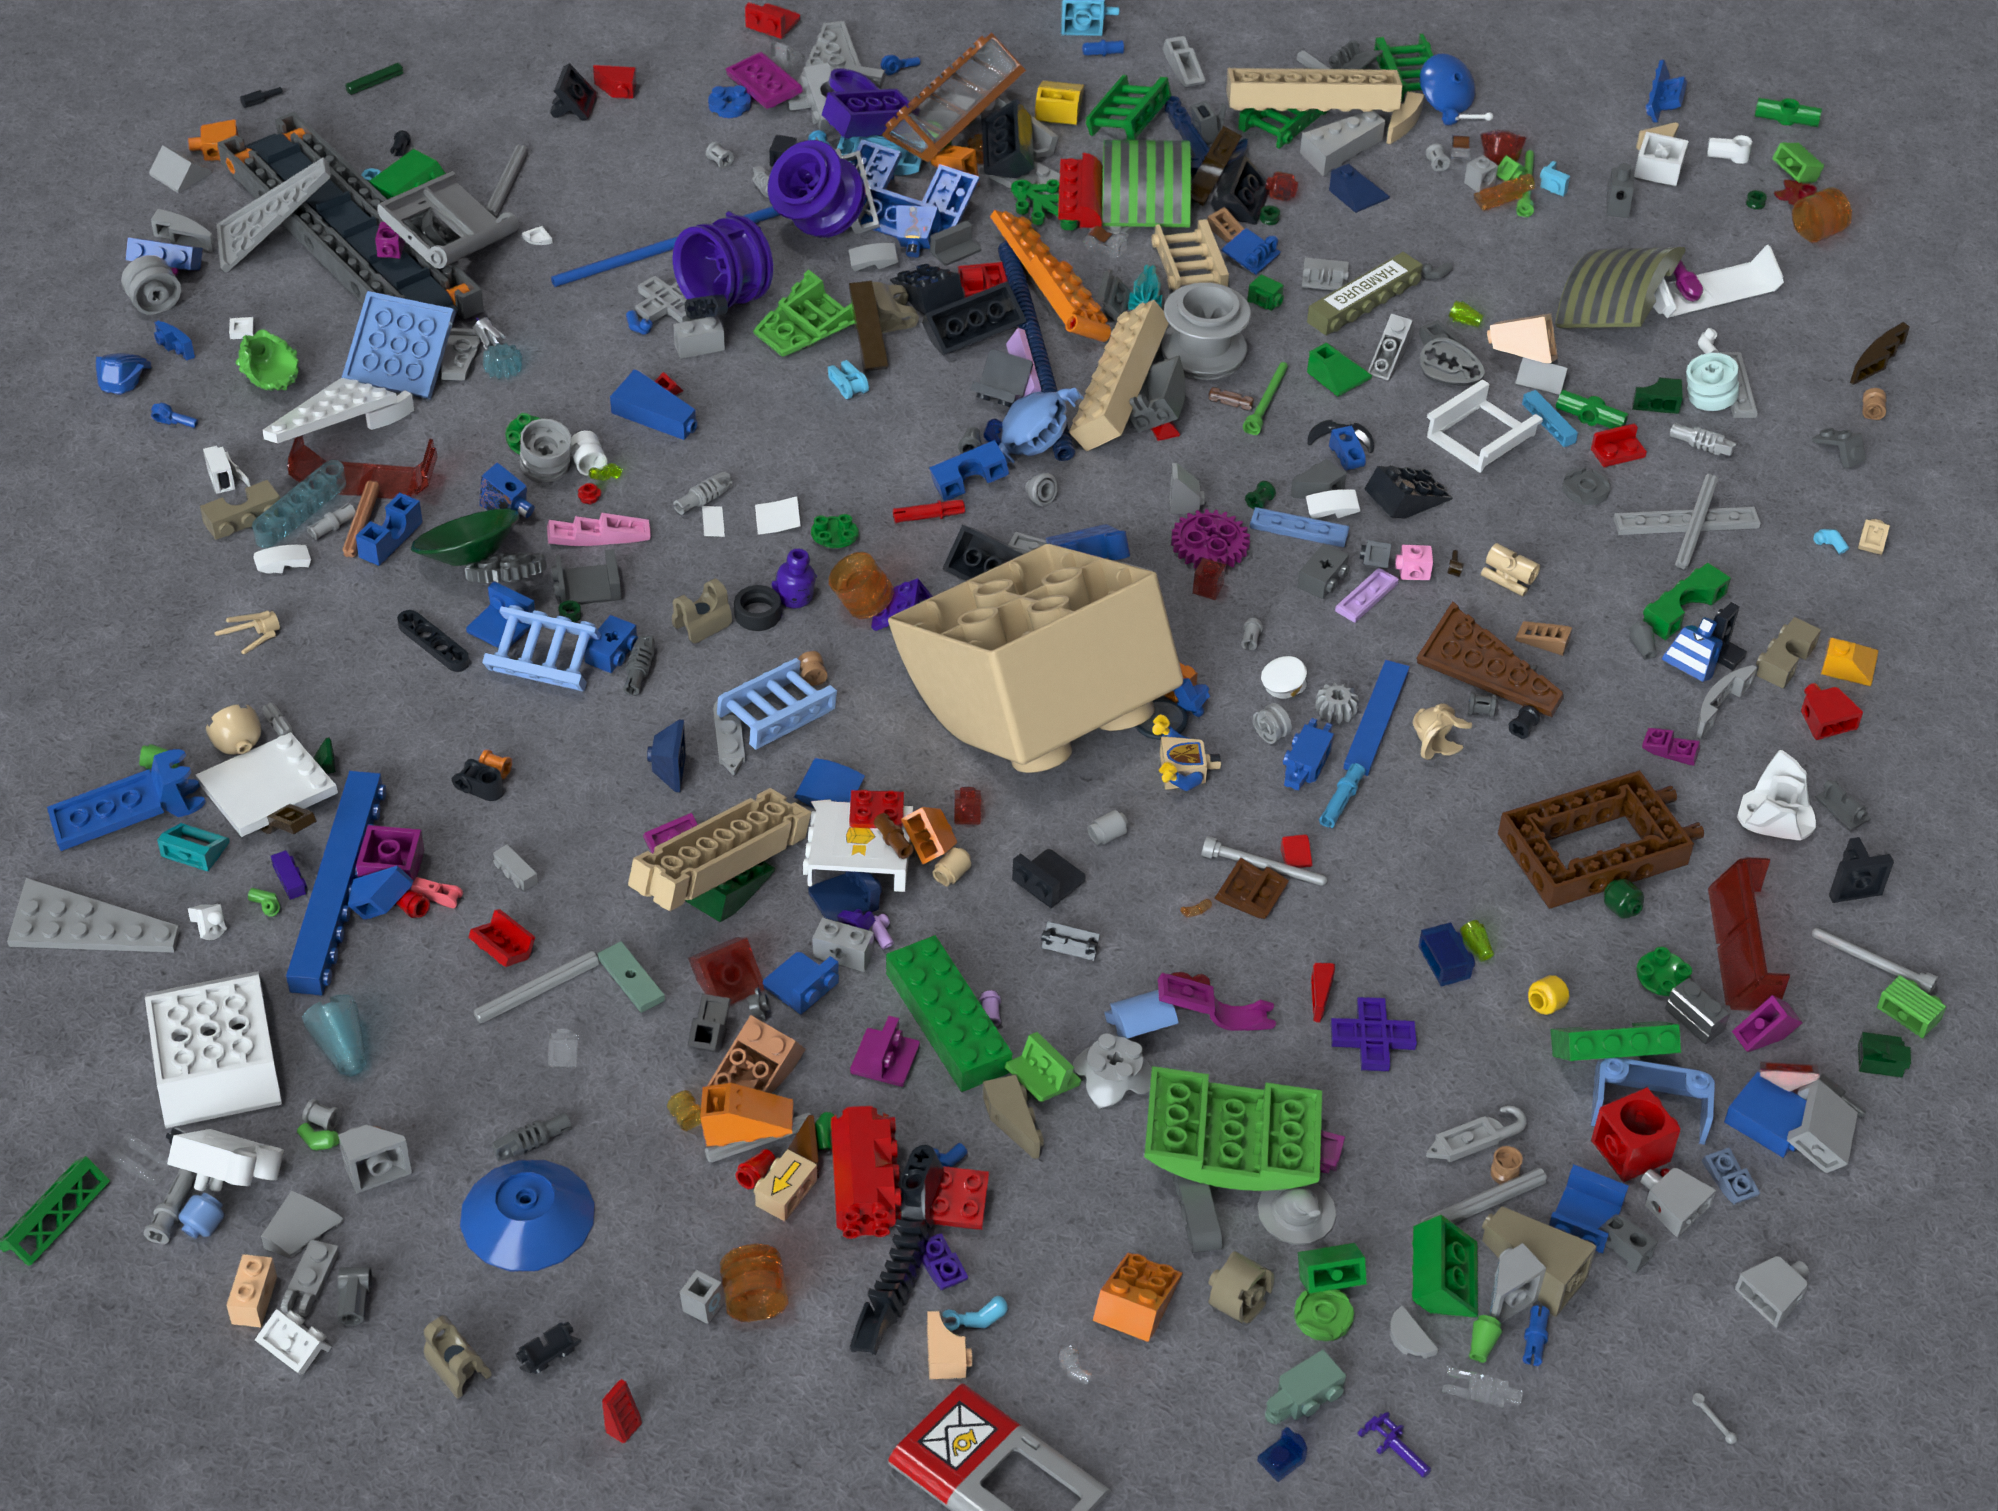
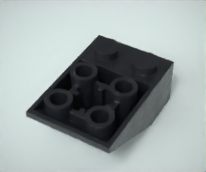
M921 264L914 271H901L897 273V277L890 279L893 285L905 287L909 295V303L917 311L925 314L964 299L959 274L951 272L949 269H940L939 266L933 267L929 264Z
M1391 465L1388 467L1377 466L1364 488L1391 518L1406 519L1453 499L1446 491L1447 488L1438 483L1432 477L1433 474L1424 468H1398Z

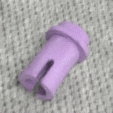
M985 991L981 994L979 1002L995 1027L1001 1024L999 1014L1001 998L995 991Z

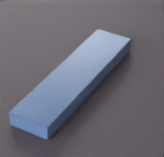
M1255 507L1250 522L1251 529L1339 547H1345L1350 527Z

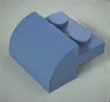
M1158 990L1111 1003L1112 1010L1104 1012L1107 1023L1116 1025L1118 1036L1124 1038H1131L1178 1024L1174 1006L1159 1001Z

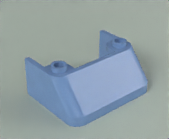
M1623 1057L1604 1058L1597 1061L1594 1077L1591 1126H1595L1599 1109L1604 1101L1605 1083L1640 1089L1648 1087L1652 1091L1701 1098L1699 1144L1705 1145L1713 1120L1715 1082L1708 1073L1696 1069Z

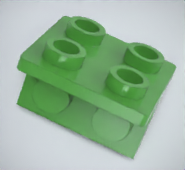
M1038 1032L1028 1036L1022 1056L1008 1061L1005 1065V1068L1012 1075H1016L1018 1081L1040 1102L1073 1089L1081 1083V1079L1073 1072L1074 1067Z

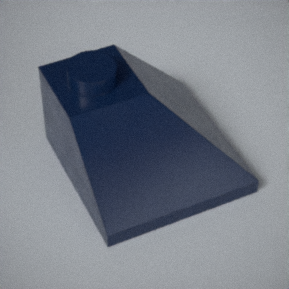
M1349 163L1331 170L1329 191L1355 213L1390 199L1388 194Z
M682 719L677 720L656 734L653 746H648L647 762H652V772L674 792H681L686 760L685 725Z

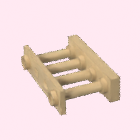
M1207 219L1198 220V229L1189 233L1164 235L1160 224L1155 225V234H1152L1151 237L1152 246L1157 248L1168 276L1167 283L1169 289H1173L1174 292L1184 285L1211 282L1228 287L1229 273ZM1189 241L1200 243V246L1169 249L1168 244ZM1205 256V260L1174 263L1173 260L1175 257ZM1205 268L1207 271H1211L1210 274L1180 277L1178 273L1179 271Z

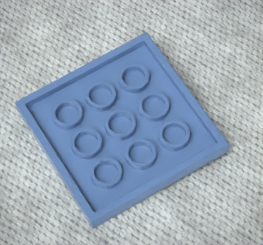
M367 291L342 378L358 380L359 383L372 384L373 387L385 388L386 390L399 393L406 390L412 396L431 399L456 311L452 308Z

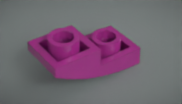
M1648 728L1642 748L1654 755L1694 766L1700 750V741L1674 738V730Z

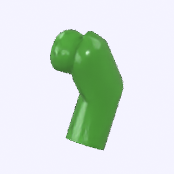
M256 888L250 889L248 900L260 903L265 915L275 916L279 913L281 906L275 893Z
M308 1123L300 1125L297 1129L298 1135L312 1150L330 1149L339 1144V1137L336 1131L323 1130L315 1132Z

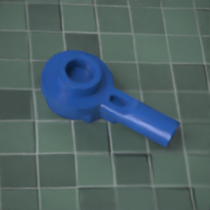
M886 55L881 60V68L885 70L887 75L897 73L900 68L920 65L919 57L899 59L895 55Z
M166 403L154 404L151 408V417L157 422L169 425L171 423H180L195 428L198 424V419L172 411L171 406Z

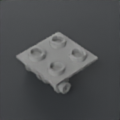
M1304 258L1302 287L1325 290L1341 288L1347 284L1349 262Z

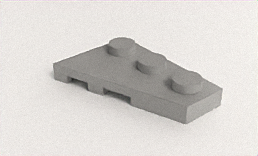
M451 328L440 366L441 380L465 381L482 342L474 329Z

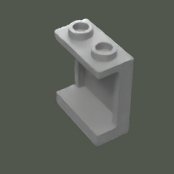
M1820 1080L1799 1088L1798 1095L1807 1100L1802 1126L1789 1131L1787 1141L1823 1172L1828 1173L1847 1165L1858 1112Z

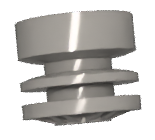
M553 419L534 420L524 427L521 432L520 467L529 479L543 483L559 480L566 475L570 468L571 435L568 428L561 422Z

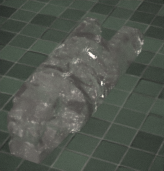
M1447 1366L1446 1374L1455 1378L1469 1380L1467 1389L1452 1384H1444L1443 1393L1502 1408L1505 1402L1515 1405L1521 1404L1523 1391L1508 1387L1509 1381Z

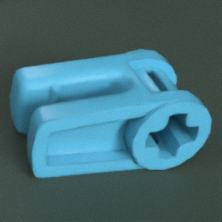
M844 360L841 362V371L834 365L828 366L829 379L840 390L845 399H850L859 392H868L869 385L865 375L858 371L849 361Z

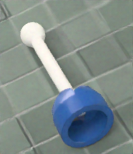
M1444 108L1442 121L1444 125H1454L1459 119H1486L1491 121L1493 114L1488 112L1486 114L1459 115L1458 111L1453 108Z

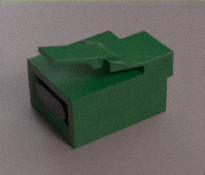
M1862 1032L1858 1042L1859 1072L1903 1078L1905 1070L1909 1069L1911 1065V1047L1905 1046V1041H1902V1037Z

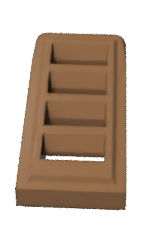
M1225 207L1207 218L1211 231L1227 243L1244 230Z
M1523 621L1515 641L1563 656L1570 641L1572 627ZM1527 630L1532 631L1530 635L1525 634Z

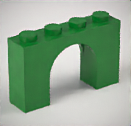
M1669 1022L1632 1023V1027L1587 1029L1581 1027L1551 1029L1553 1057L1568 1061L1681 1053L1679 1024Z

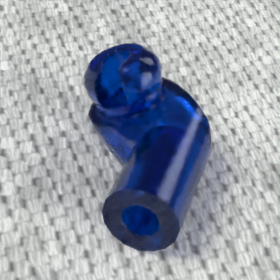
M994 418L987 422L983 436L988 443L995 440L999 446L1001 439L997 436V433L1001 432L999 428H1002V422Z

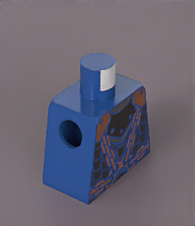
M499 463L493 465L481 476L479 506L487 510L512 509L518 511L526 518L531 516L535 506L526 501L527 487L523 482Z

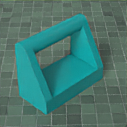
M180 823L164 831L157 839L161 857L209 872L229 844L230 839ZM186 835L210 844L203 846L181 837Z

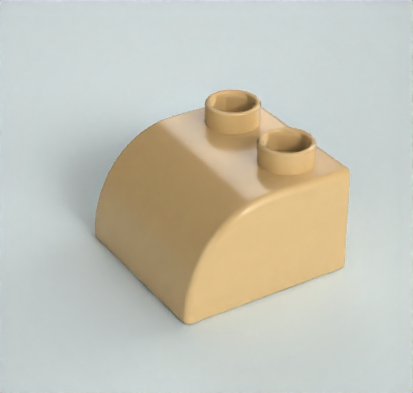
M1053 544L1042 545L888 618L889 626L903 663L918 692L936 718L962 742L1010 760L1013 768L1019 772H1040L1059 766L1072 754L1070 742L1097 728L1116 731L1142 724L1154 714L1153 700L1179 688L1183 684V675L1157 574L1153 571Z

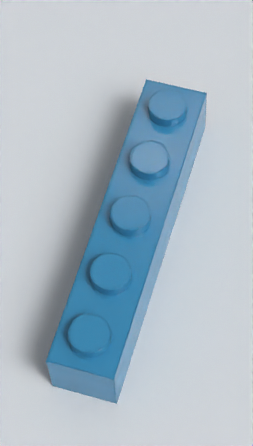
M1536 390L1524 394L1522 405L1532 415L1537 414L1543 418L1541 424L1563 447L1576 443L1578 432Z

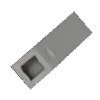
M1394 314L1390 315L1368 370L1372 376L1389 381L1406 352L1414 333L1413 320Z

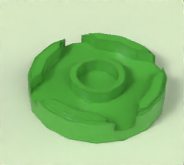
M1338 1289L1310 1294L1306 1290L1296 1300L1294 1310L1296 1325L1304 1334L1312 1339L1321 1341L1337 1340L1346 1335L1352 1327L1353 1306L1349 1303V1298Z

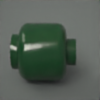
M1627 879L1614 880L1608 884L1604 891V903L1618 917L1626 919L1636 916L1642 911L1644 894L1642 890Z

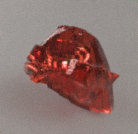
M1501 129L1480 134L1484 156L1496 165H1500L1506 155L1517 162L1527 138L1510 130Z

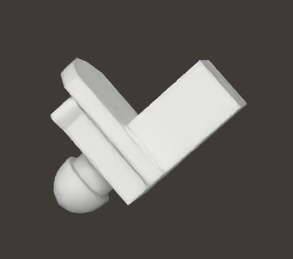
M202 904L188 908L190 922H197L200 938L215 940L227 930L221 904Z

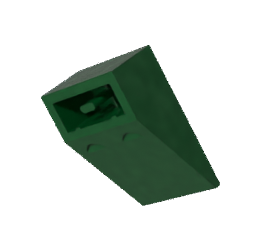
M762 861L692 900H685V902L718 922H722L733 916L745 905L775 872V868Z

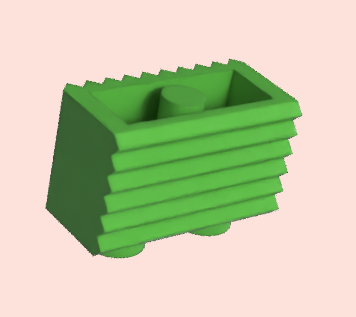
M1782 142L1772 157L1798 183L1816 182L1824 168V164H1821L1800 143Z
M1901 975L1882 992L1877 1005L1879 1010H1882V1012L1891 1016V1018L1921 1038H1924L1942 1020L1947 1007L1938 997L1929 995L1920 989L1914 981L1907 980Z

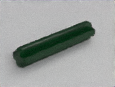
M395 63L348 82L345 85L346 91L353 95L400 76L404 73L403 67L400 63Z

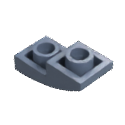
M1730 1148L1706 1155L1701 1160L1723 1194L1732 1204L1759 1196L1760 1192L1747 1168L1741 1170Z

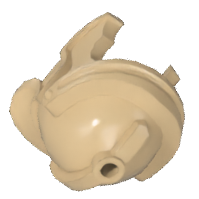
M1438 704L1426 710L1424 708L1420 709L1414 716L1413 726L1422 742L1421 757L1429 760L1434 756V753L1453 755L1460 752L1463 746L1447 741L1445 736L1453 725L1458 728L1469 729L1472 728V723L1455 717L1454 709L1447 704Z

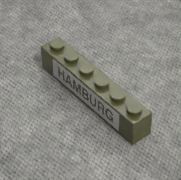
M1401 252L1309 305L1307 323L1325 336L1332 332H1337L1342 326L1349 322H1354L1364 313L1371 312L1373 308L1380 304H1385L1393 296L1400 295L1412 285H1417L1421 280L1423 264L1405 252Z

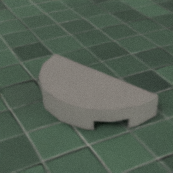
M1403 1305L1398 1308L1390 1321V1338L1394 1345L1406 1355L1410 1353L1422 1356V1358L1437 1355L1438 1348Z

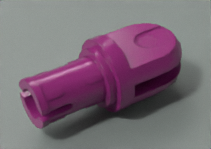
M1680 260L1673 272L1677 279L1675 286L1685 299L1697 301L1703 294V286L1696 274L1688 272Z

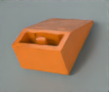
M734 1083L703 1087L700 1119L707 1147L714 1145L725 1146L729 1143L741 1141L753 1142L767 1137L780 1138L787 1134H793V1099Z
M1127 1253L1100 1290L1093 1321L1149 1342L1159 1326L1183 1273L1174 1270L1169 1265L1147 1260L1140 1254Z

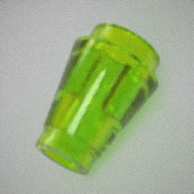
M1456 300L1448 317L1452 318L1454 322L1479 327L1484 315L1464 301L1459 302Z
M1472 920L1460 928L1461 940L1480 962L1491 959L1494 956L1484 924H1480L1478 920Z

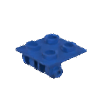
M1247 228L1221 249L1223 253L1255 275L1281 253L1276 249L1278 245V238L1276 236H1268L1263 240Z

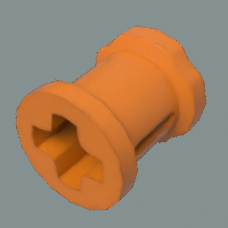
M488 749L482 752L478 761L487 766L497 768L501 773L502 779L507 777L512 767V758H502L494 755Z

